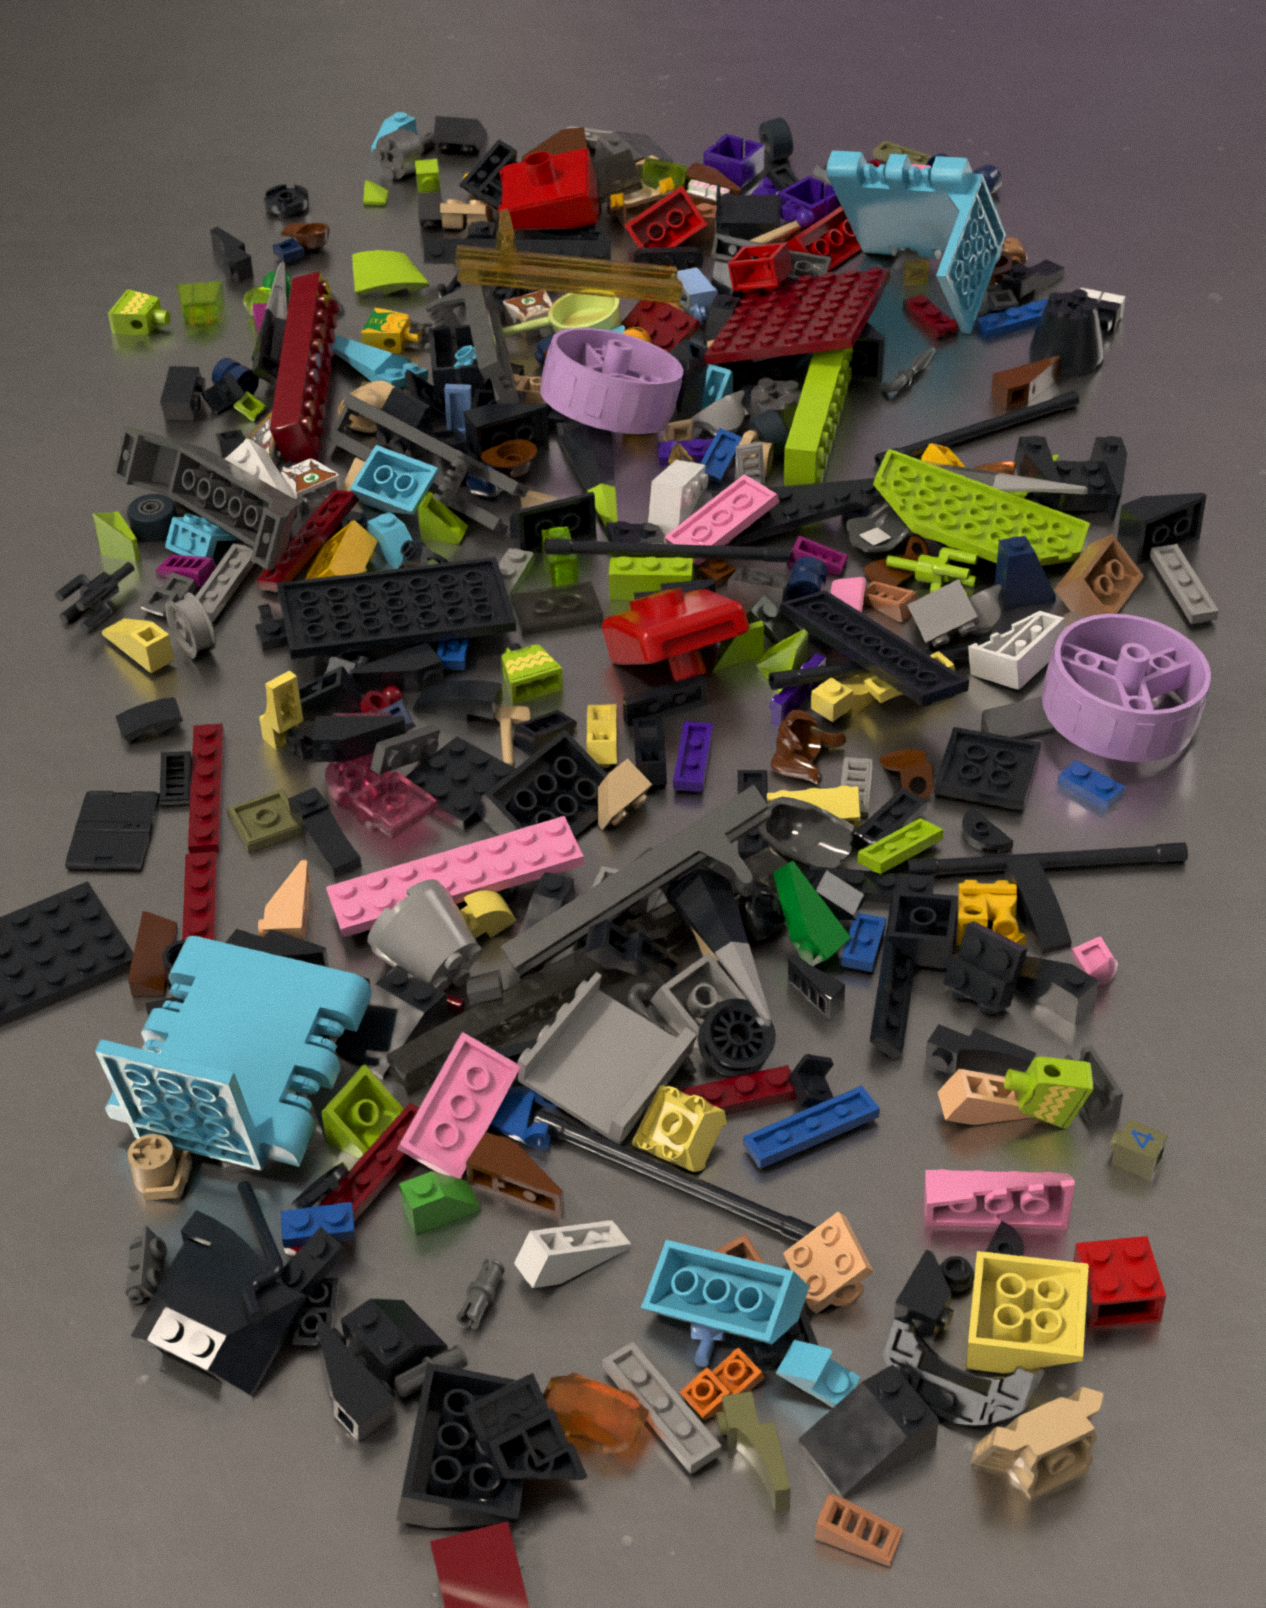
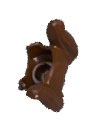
M792 710L779 725L776 753L773 755L770 766L774 772L780 775L820 784L822 782V774L811 762L818 755L820 747L837 748L843 746L846 743L845 735L812 729V726L818 727V722L811 714L802 710Z

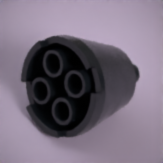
M1082 289L1064 293L1054 292L1049 295V300L1046 303L1030 343L1029 358L1032 363L1060 356V377L1088 375L1094 372L1095 367L1104 360V343L1097 304L1088 296V292Z

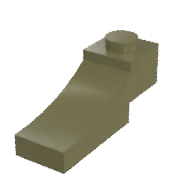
M752 1392L722 1396V1412H716L719 1436L726 1435L729 1450L737 1449L753 1465L768 1491L774 1512L790 1510V1484L775 1422L759 1424Z

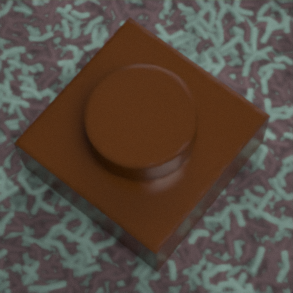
M713 559L698 568V576L703 580L715 579L717 589L728 583V580L737 568L723 559Z

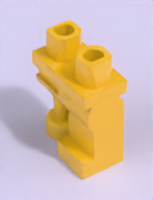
M965 880L963 883H959L957 946L961 945L967 923L972 921L987 927L988 921H993L992 930L1010 940H1014L1017 937L1019 929L1016 920V884H1010L1008 880H997L993 884H981L977 880Z

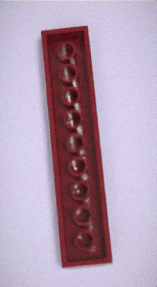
M320 271L292 279L269 429L285 463L292 461L298 464L307 459L318 461V454L321 451L320 439L324 433L322 423L323 419L326 418L324 408L328 402L326 393L327 388L330 387L328 377L332 371L330 362L334 356L332 347L333 343H335L334 332L335 328H337L336 316L339 314V306L336 299H332L330 285L327 280L323 279Z

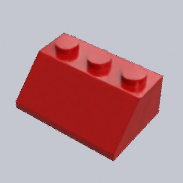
M680 186L624 226L640 249L649 247H677L708 224L684 187Z

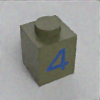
M1128 1119L1123 1130H1116L1109 1146V1149L1113 1150L1111 1165L1151 1181L1164 1158L1168 1135Z

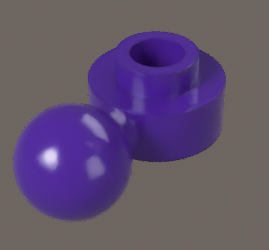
M787 201L781 207L782 218L796 220L798 225L803 228L812 226L815 221L814 213L809 209H805L798 201Z

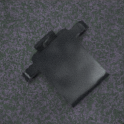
M717 184V234L752 240L779 228L782 199L778 195H721L720 184Z

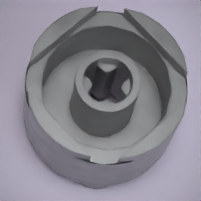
M406 128L398 129L380 137L376 148L373 149L375 160L380 163L385 176L389 180L400 179L416 172L415 161L425 160V158H421V153L424 152L421 141L413 131H406Z
M770 378L759 380L758 385L751 392V418L768 409H774L783 420L786 428H791L801 396L798 383L795 381H773Z

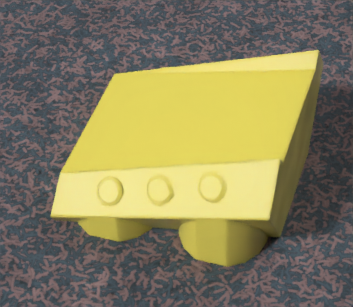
M659 1085L632 1140V1145L694 1173L706 1169L705 1163L722 1127L727 1125L725 1110L711 1105L700 1096H689L674 1087Z

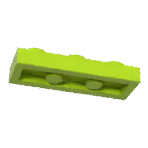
M919 818L860 850L857 863L871 869L873 872L882 874L942 841L943 829Z

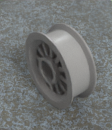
M186 593L183 600L176 603L173 601L166 602L165 612L169 627L176 642L188 657L195 658L197 652L205 648L209 650L215 649L216 636L211 620L196 596L192 593Z

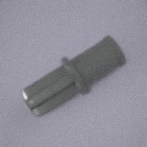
M456 1344L451 1349L431 1359L429 1357L423 1358L420 1365L398 1375L395 1378V1386L402 1397H407L422 1389L427 1363L459 1369L467 1367L468 1360L463 1349Z

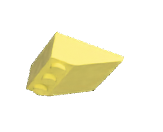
M977 1251L966 1369L1009 1373L1014 1372L1018 1366L1035 1369L1037 1367L1041 1368L1083 1361L1088 1264Z

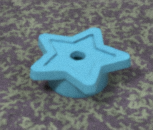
M471 345L465 346L455 354V358L458 361L454 365L455 369L464 365H472L473 361L477 359L474 347Z

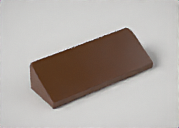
M142 912L128 978L132 996H164L167 980L162 962V953L168 945L175 941L177 922L150 912Z

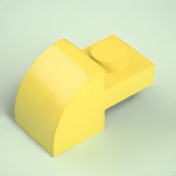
M483 890L464 897L467 906L461 909L460 912L475 938L484 932L492 938L517 921L504 898L497 892Z

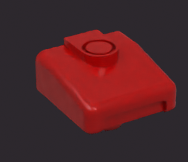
M584 148L551 155L546 151H539L528 155L524 162L506 165L500 170L502 204L498 207L503 227L506 230H570L597 224V219L599 218L597 181L589 149Z
M676 588L629 601L631 610L609 616L602 623V632L611 663L616 665L651 664L668 659L674 681L707 672L700 650L701 647L746 634L750 629L744 606L740 602L708 589L683 593L682 588Z

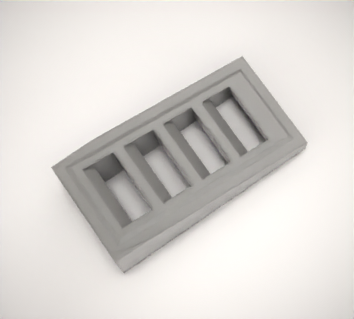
M762 442L736 446V480L744 474L747 476L755 475V477L750 478L765 486ZM756 454V457L743 459V456Z
M845 757L843 759L841 786H858L860 801H863V803H860L861 816L868 817L873 760Z

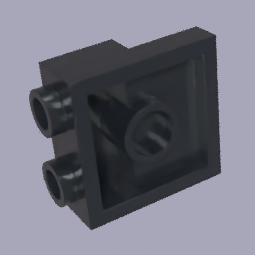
M975 921L969 922L966 925L958 953L951 955L943 984L951 988L950 994L959 999L970 998L978 1002L977 1008L982 1012L993 1014L1004 1010L1011 1005L1028 948Z

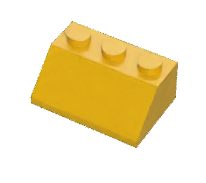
M355 520L351 521L321 546L304 580L367 572L365 566L374 557L375 552L373 550L378 540Z

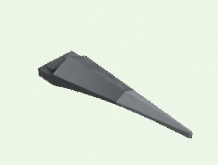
M924 461L1005 492L1088 493V487Z

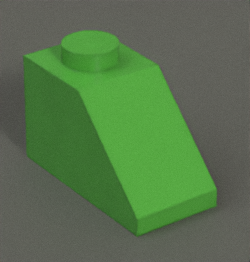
M431 1171L399 1183L402 1208L415 1235L481 1210V1206L466 1180Z

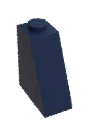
M1026 536L999 540L995 585H1001L998 601L1003 610L1055 601L1056 595Z

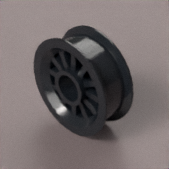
M739 998L727 999L715 1005L702 1022L698 1032V1047L703 1059L715 1071L730 1077L750 1074L757 1071L771 1054L776 1039L775 1028L772 1020L770 1026L764 1023L749 1000ZM730 1033L738 1034L743 1042L733 1040Z

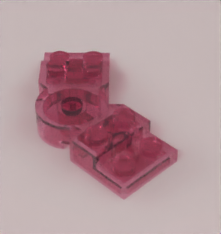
M391 712L333 713V716H392ZM374 753L347 762H329L325 770V780L330 801L339 808L353 810L354 819L372 833L380 830L391 839H394L438 809L437 799L399 772H386L379 775L370 770Z

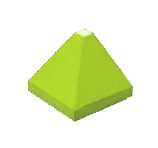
M365 180L363 204L386 205L389 191L369 180Z
M246 392L233 406L253 422L267 408L265 404L249 392Z

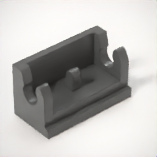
M1092 1045L1083 1047L1078 1061L1091 1063L1093 1091L1079 1110V1113L1087 1126L1092 1127L1120 1117L1123 1092ZM1067 1054L1064 1058L1067 1060H1073L1070 1054Z

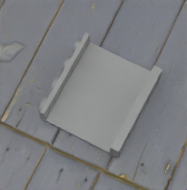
M596 972L588 982L586 980L581 982L574 994L575 998L570 1004L565 1002L556 1015V1021L552 1026L546 1025L537 1037L536 1045L532 1049H525L517 1063L520 1066L518 1081L620 1145L648 1109L659 1085L666 1086L690 1056L697 1034L685 1027L681 1034L675 1038L601 992L599 987L602 975Z

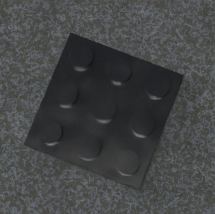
M953 727L935 782L934 794L1024 810L1040 754L1041 742Z
M456 736L397 783L398 793L465 830L480 817L474 808L483 794L516 768Z

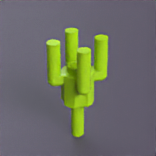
M944 547L940 550L938 557L921 554L918 561L888 555L886 566L915 572V579L917 581L931 583L930 593L942 588L946 582L952 583L958 579L961 585L975 587L977 577L970 575V569L950 565V560L976 565L979 555Z

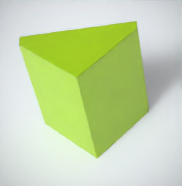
M363 1065L322 1111L327 1143L359 1159L404 1109L366 1065Z

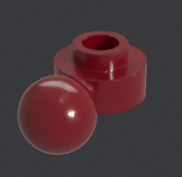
M388 686L383 689L382 693L369 691L361 700L360 708L365 716H377V712L399 700L403 701V692L396 686Z

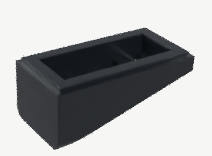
M558 709L515 725L513 744L532 756L562 731L570 732L576 728L577 721Z
M191 751L161 752L160 805L190 804ZM169 769H184V771H169ZM169 777H184V779H169ZM168 785H184V787L168 788ZM168 793H184V795L167 796Z
M793 955L788 959V981L825 1017L832 1020L845 1006V984Z

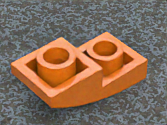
M738 1347L712 1372L706 1367L679 1393L705 1421L716 1415V1412L722 1411V1396L749 1392L765 1376Z

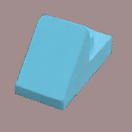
M797 1340L792 1342L775 1373L832 1408L855 1389L861 1378L859 1375L830 1359L833 1350Z

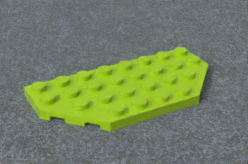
M889 448L873 483L912 532L919 534L923 538L941 542L950 548L978 554V558L997 563L999 540L1026 536L1041 566L1075 561L1079 558L1090 525L1089 522Z

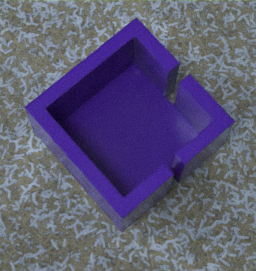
M725 134L716 142V145L713 144L703 153V164L716 168L737 186L743 188L764 169L765 144L747 139L745 141V157L743 158V138Z
M807 176L778 192V197L782 199V205L786 204L787 201H798L805 209L811 210L815 216L813 224L841 206L833 187L828 184L824 187V182L811 176ZM781 217V219L787 221L788 223H791V222H793V221H796V220H789V219H785V218H782V217Z

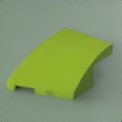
M373 250L352 254L355 293L359 297L379 290L384 295L404 288L409 293L430 286L429 282L405 253Z

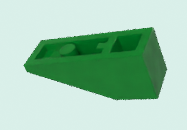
M791 861L773 872L791 942L797 948L800 957L811 966H814L831 957L851 937L794 861Z

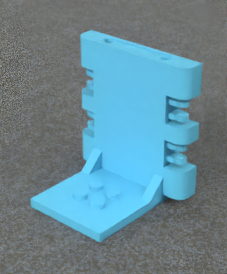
M832 150L827 163V176L863 252L896 255L898 250H906L909 247L911 251H917L922 258L939 259L942 253H944L936 276L961 333L971 334L995 264L998 262L1003 250L1002 245L1006 236L983 174H973L967 158L936 156L932 167H925L924 170H920L919 167L911 165L908 155L890 154L887 164H880L878 167H875L874 164L866 162L862 152Z
M189 936L186 938L168 976L172 985L169 993L180 1000L182 999L184 1003L172 1002L170 1000L165 1001L162 1008L152 1009L141 1032L145 1041L143 1049L101 1039L95 1050L113 1089L105 1110L110 1119L128 1123L135 1138L149 1134L162 1135L170 1140L173 1148L261 1171L267 1159L299 1167L316 1125L312 1115L308 1113L313 1103L302 1096L295 1095V1093L298 1091L316 1094L319 1087L333 1088L341 1069L339 1059L334 1054L337 1045L327 1038L320 1037V1035L340 1037L344 1029L357 1032L372 996L370 984L363 977L354 973L198 936Z

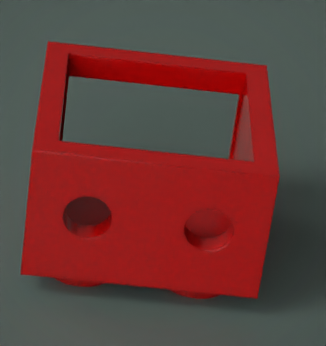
M787 242L744 246L727 263L733 291L742 290L743 293L752 292L759 288H764L766 291L777 289L793 270ZM752 256H757L759 259H752Z
M1148 1236L1076 1243L1073 1262L1088 1264L1085 1318L1089 1329L1161 1322L1166 1293ZM1147 1300L1150 1312L1098 1317L1099 1305Z

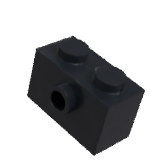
M169 366L160 400L165 420H195L196 412L201 408V392L205 391L206 387L205 378L201 377L199 367Z

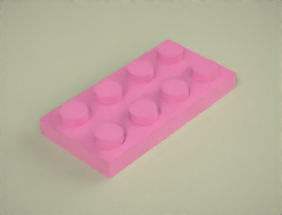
M744 474L664 536L667 544L724 546L780 501L776 493ZM693 558L694 563L698 566L707 560Z
M462 1032L397 1149L437 1173L461 1179L467 1168L466 1161L487 1131L520 1066Z

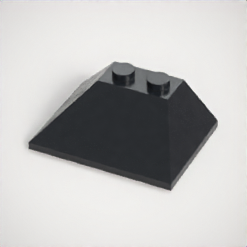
M498 139L462 180L459 187L498 210V207L502 204L500 170L506 165L518 163L517 150Z
M185 1239L133 1330L131 1337L160 1352L166 1351L213 1374L221 1382L253 1397L305 1303L307 1296L275 1281L256 1292L264 1312V1319L259 1323H253L243 1303L241 1289L248 1279L259 1273Z

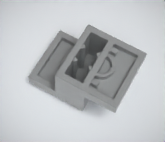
M959 579L908 604L920 633L929 648L932 646L935 648L944 647L951 643V637L959 633L961 637L966 636L977 630L975 625L980 623Z

